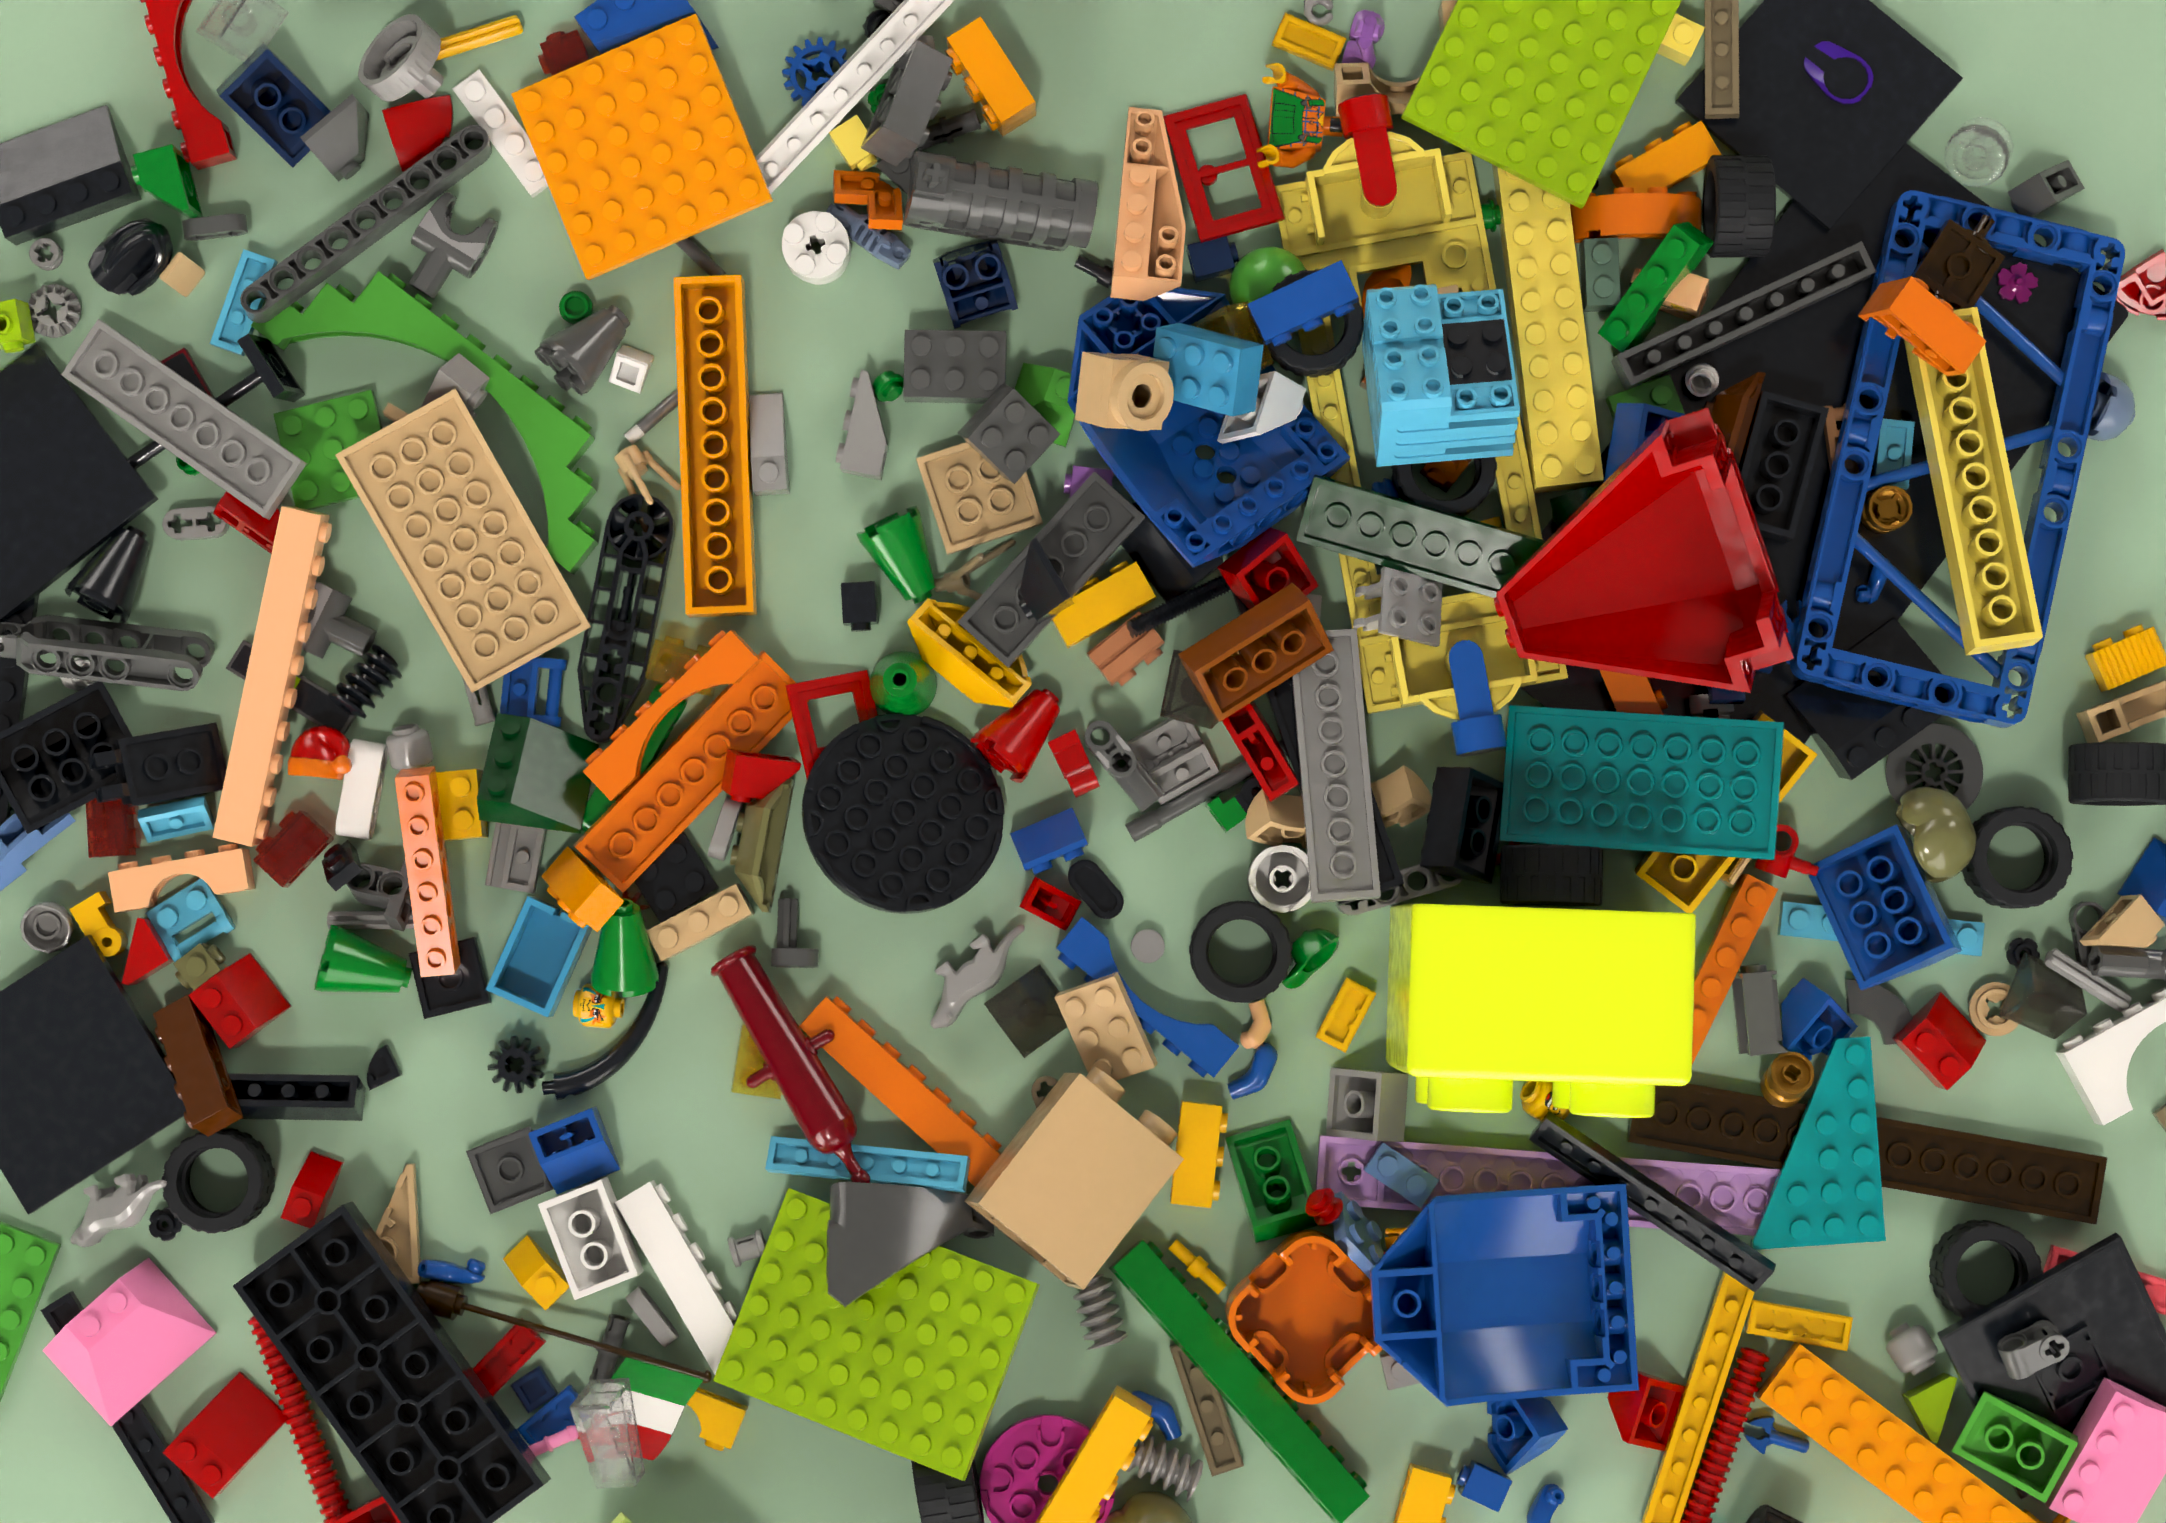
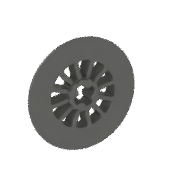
M1931 723L1888 754L1885 767L1886 782L1890 794L1898 805L1901 804L1899 800L1902 795L1923 782L1922 787L1930 786L1937 788L1938 786L1939 789L1948 792L1944 785L1945 782L1955 787V791L1952 794L1967 809L1975 801L1981 789L1983 764L1976 746L1963 732L1945 724ZM1924 744L1929 745V759L1921 748ZM1935 744L1942 745L1943 747L1937 758ZM1914 750H1916L1922 763L1910 757ZM1948 750H1950L1954 757L1944 763L1943 759ZM1958 760L1960 770H1948L1947 767ZM1909 762L1918 767L1919 770L1905 771L1906 763ZM1930 763H1932L1934 768L1940 767L1941 774L1937 775L1936 782H1934L1932 777L1927 778L1925 775V771L1930 769ZM1948 774H1960L1959 783L1950 779ZM1918 775L1919 778L1908 785L1905 776Z

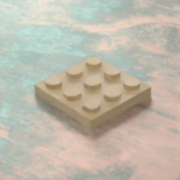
M967 442L916 458L947 555L1043 524L1027 472L1014 484L1003 478Z

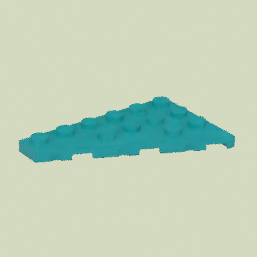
M1871 1037L1834 1038L1828 1052V1058L1820 1071V1077L1812 1097L1809 1098L1799 1122L1798 1131L1790 1144L1789 1153L1770 1193L1771 1196L1768 1204L1762 1212V1218L1753 1240L1751 1239L1750 1243L1753 1249L1886 1241Z

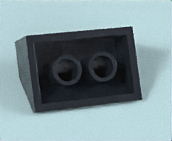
M1136 502L1132 504L1145 516V519L1121 546L1131 559L1137 562L1145 577L1165 602H1169L1172 598H1176V596L1183 595L1186 591L1193 589L1223 563L1222 559L1217 557L1192 568L1148 518Z
M1437 767L1432 786L1433 794L1430 811L1427 816L1425 840L1421 850L1420 866L1441 875L1492 884L1500 839L1504 783L1471 767Z

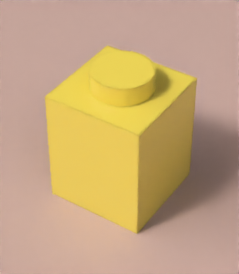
M1675 14L1657 54L1685 66L1692 57L1705 27Z
M857 114L830 131L829 135L851 171L860 169L862 172L872 167L878 160L877 156L861 149L867 129Z

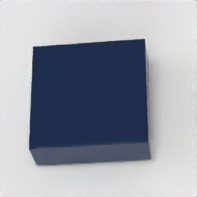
M541 1365L510 1385L528 1413L558 1394Z

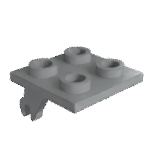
M1383 567L1381 568L1380 582L1369 586H1359L1355 589V597L1365 595V600L1381 597V611L1367 618L1355 619L1353 628L1363 627V631L1378 629V633L1438 647L1440 645L1443 583Z

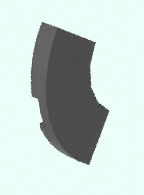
M1845 979L1847 1013L1862 1015L1871 1020L1880 1031L1884 1045L1897 1044L1892 1038L1913 1019L1907 1007L1897 996L1882 986L1876 985L1860 990L1855 979Z

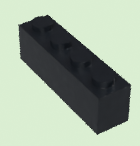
M228 1073L243 1114L241 1119L362 1121L366 1088L358 1075Z

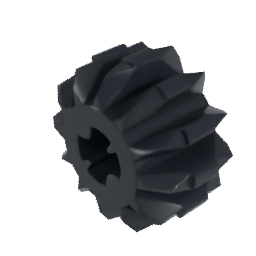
M511 1036L510 1046L504 1040L498 1042V1046L503 1053L498 1051L490 1052L489 1055L498 1060V1063L490 1064L487 1067L490 1071L497 1069L499 1071V1074L492 1078L493 1083H498L505 1079L503 1091H509L514 1083L516 1093H523L524 1083L530 1089L536 1087V1083L531 1076L536 1078L544 1077V1072L536 1069V1065L546 1064V1059H535V1055L542 1050L540 1046L528 1050L531 1045V1038H525L520 1046L518 1036ZM512 1057L523 1059L524 1065H521L524 1070L522 1072L520 1070H511L510 1064H513V1062L510 1060Z

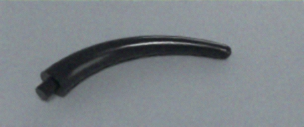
M658 962L656 964L659 972V982L656 981V988L648 992L638 1016L618 1043L604 1055L583 1067L567 1072L554 1073V1080L542 1082L543 1095L555 1094L556 1099L561 1100L565 1099L568 1095L576 1096L609 1079L630 1060L649 1033L659 1011L668 975V965L665 962Z

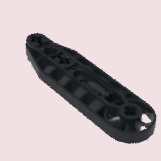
M632 494L621 499L611 509L606 521L587 617L591 627L592 624L602 625L603 631L598 654L587 652L591 627L585 630L577 668L584 730L591 740L598 743L612 741L610 736L623 725L646 683L675 536V522L670 510L659 499L652 497L653 504H648L647 513L642 512L641 509L645 499L642 494ZM621 508L628 516L625 517L618 510ZM668 516L669 521L656 525L654 520ZM640 519H644V524L649 527L646 533L642 531V536H638V533L633 529L635 523L640 524ZM656 538L663 546H658L653 540ZM608 541L618 552V555L606 553ZM666 551L663 564L652 562L653 559L660 557ZM605 558L616 560L611 588L600 586ZM626 559L642 562L641 568L625 566ZM650 567L662 569L657 597L645 595ZM624 572L629 574L627 586H624L623 598L620 613L618 614V620L620 621H616L614 618ZM634 575L640 576L631 623H626L625 621H628L631 596L634 590L632 588ZM598 591L610 593L605 621L593 619ZM644 600L656 601L650 630L639 628ZM637 633L649 634L644 663L632 661ZM615 651H617L618 656L623 658L621 664H615L613 674L620 676L619 681L610 677H603L604 672L611 675L612 664L607 662V657L614 656ZM585 657L597 659L592 687L584 686L583 667ZM631 665L643 667L641 680L633 695L626 694ZM606 684H613L616 688V696L610 702H604L600 697V690ZM585 691H590L588 707L586 704ZM624 699H630L624 712L622 713ZM597 705L607 709H614L613 714L605 712L604 722L609 724V729L603 730L601 735H599V730L594 728V723L601 722L603 715L602 711L596 710Z

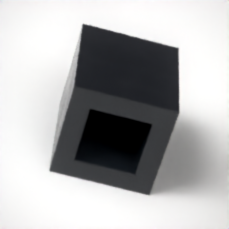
M875 581L841 583L844 626H851V631L853 632L870 631L871 625L878 624L877 588Z

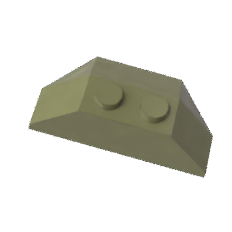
M790 778L763 799L756 798L746 805V811H740L738 815L736 831L742 833L739 845H733L730 864L735 865V874L762 912L771 913L795 783V780Z

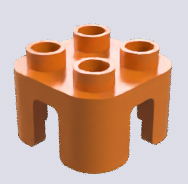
M1301 1230L1288 1236L1232 1289L1226 1301V1319L1235 1340L1247 1353L1251 1352L1272 1375L1276 1384L1290 1398L1303 1404H1319L1332 1398L1345 1385L1343 1376L1363 1356L1369 1352L1374 1357L1383 1350L1374 1341L1370 1279L1329 1236L1316 1230Z

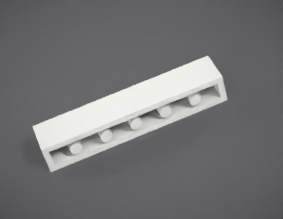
M652 1180L616 1201L615 1204L710 1368L716 1374L739 1314L732 1302L729 1300L725 1303L719 1293V1290L723 1289L716 1274L713 1271L708 1273L702 1261L706 1258L696 1242L691 1244L685 1232L688 1230V1226L679 1212L673 1214L668 1205V1202L671 1201L668 1191L662 1183L657 1185Z

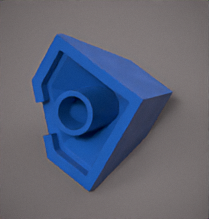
M1802 978L1789 991L1787 997L1781 1003L1782 1046L1788 1052H1798L1804 1055L1809 1061L1812 1059V1055L1821 1052L1828 1055L1834 1038H1849L1858 1027L1831 996L1805 978Z
M1543 1397L1487 1402V1414L1492 1415V1432L1488 1433V1448L1505 1475L1511 1474L1549 1450L1568 1430V1427L1551 1401Z

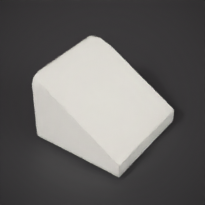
M622 345L616 353L609 382L640 394L654 356L628 345Z

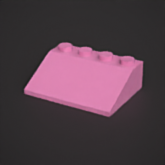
M2104 1377L2073 1431V1434L2078 1436V1445L2045 1504L2049 1509L2078 1523H2137L2166 1474V1407Z

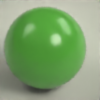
M1268 246L1248 252L1235 265L1230 277L1229 292L1233 306L1245 320L1255 325L1247 304L1270 294L1275 285L1282 282L1285 277L1290 274L1299 273V271L1306 270V268L1294 254L1283 248Z

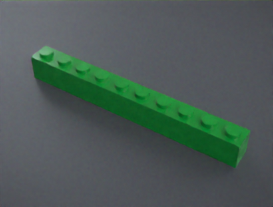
M1144 1240L1135 1243L1109 1269L1173 1342L1179 1346L1189 1360L1203 1373L1204 1377L1218 1390L1227 1403L1334 1523H1343L1370 1497L1364 1490L1367 1487L1366 1482L1355 1471L1349 1473L1341 1464L1345 1461L1343 1456L1332 1445L1327 1448L1319 1439L1322 1435L1320 1430L1309 1419L1304 1422L1296 1413L1299 1410L1297 1404L1287 1394L1282 1397L1274 1388L1276 1382L1264 1368L1259 1371L1251 1362L1254 1359L1251 1352L1247 1353L1240 1344L1236 1345L1228 1335L1231 1334V1331L1220 1318L1214 1320L1207 1313L1206 1309L1209 1306L1197 1292L1191 1295L1183 1286L1186 1279L1175 1267L1172 1266L1168 1269L1160 1260L1164 1255L1159 1248L1151 1241L1147 1244Z

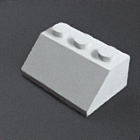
M608 1176L538 1204L574 1300L636 1277L644 1272L625 1220L615 1204L617 1199Z

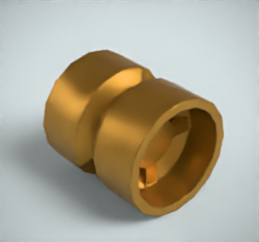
M1884 486L1865 497L1861 515L1862 524L1869 531L1876 534H1886L1903 526L1912 514L1910 496L1904 489L1897 486Z
M1798 1052L1782 1053L1776 1057L1760 1081L1761 1092L1764 1098L1776 1107L1788 1108L1794 1106L1801 1100L1813 1083L1814 1068L1811 1062Z

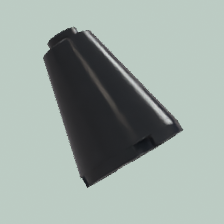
M128 526L127 529L120 528L68 583L65 588L66 594L70 597L72 592H75L80 596L77 603L110 620H112L114 615L121 616L119 623H126L131 613L150 545L145 540L147 535L133 526Z

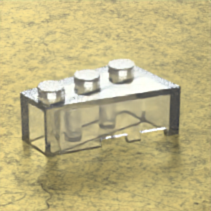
M629 1378L590 1380L569 1408L596 1489L636 1487L645 1474L630 1380Z

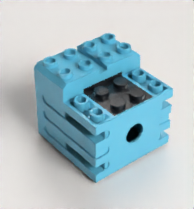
M1420 284L1416 286L1384 287L1367 290L1362 353L1376 466L1513 456V443H1515L1516 438L1515 430H1517L1518 426L1517 417L1520 414V406L1503 289L1438 294L1436 284Z

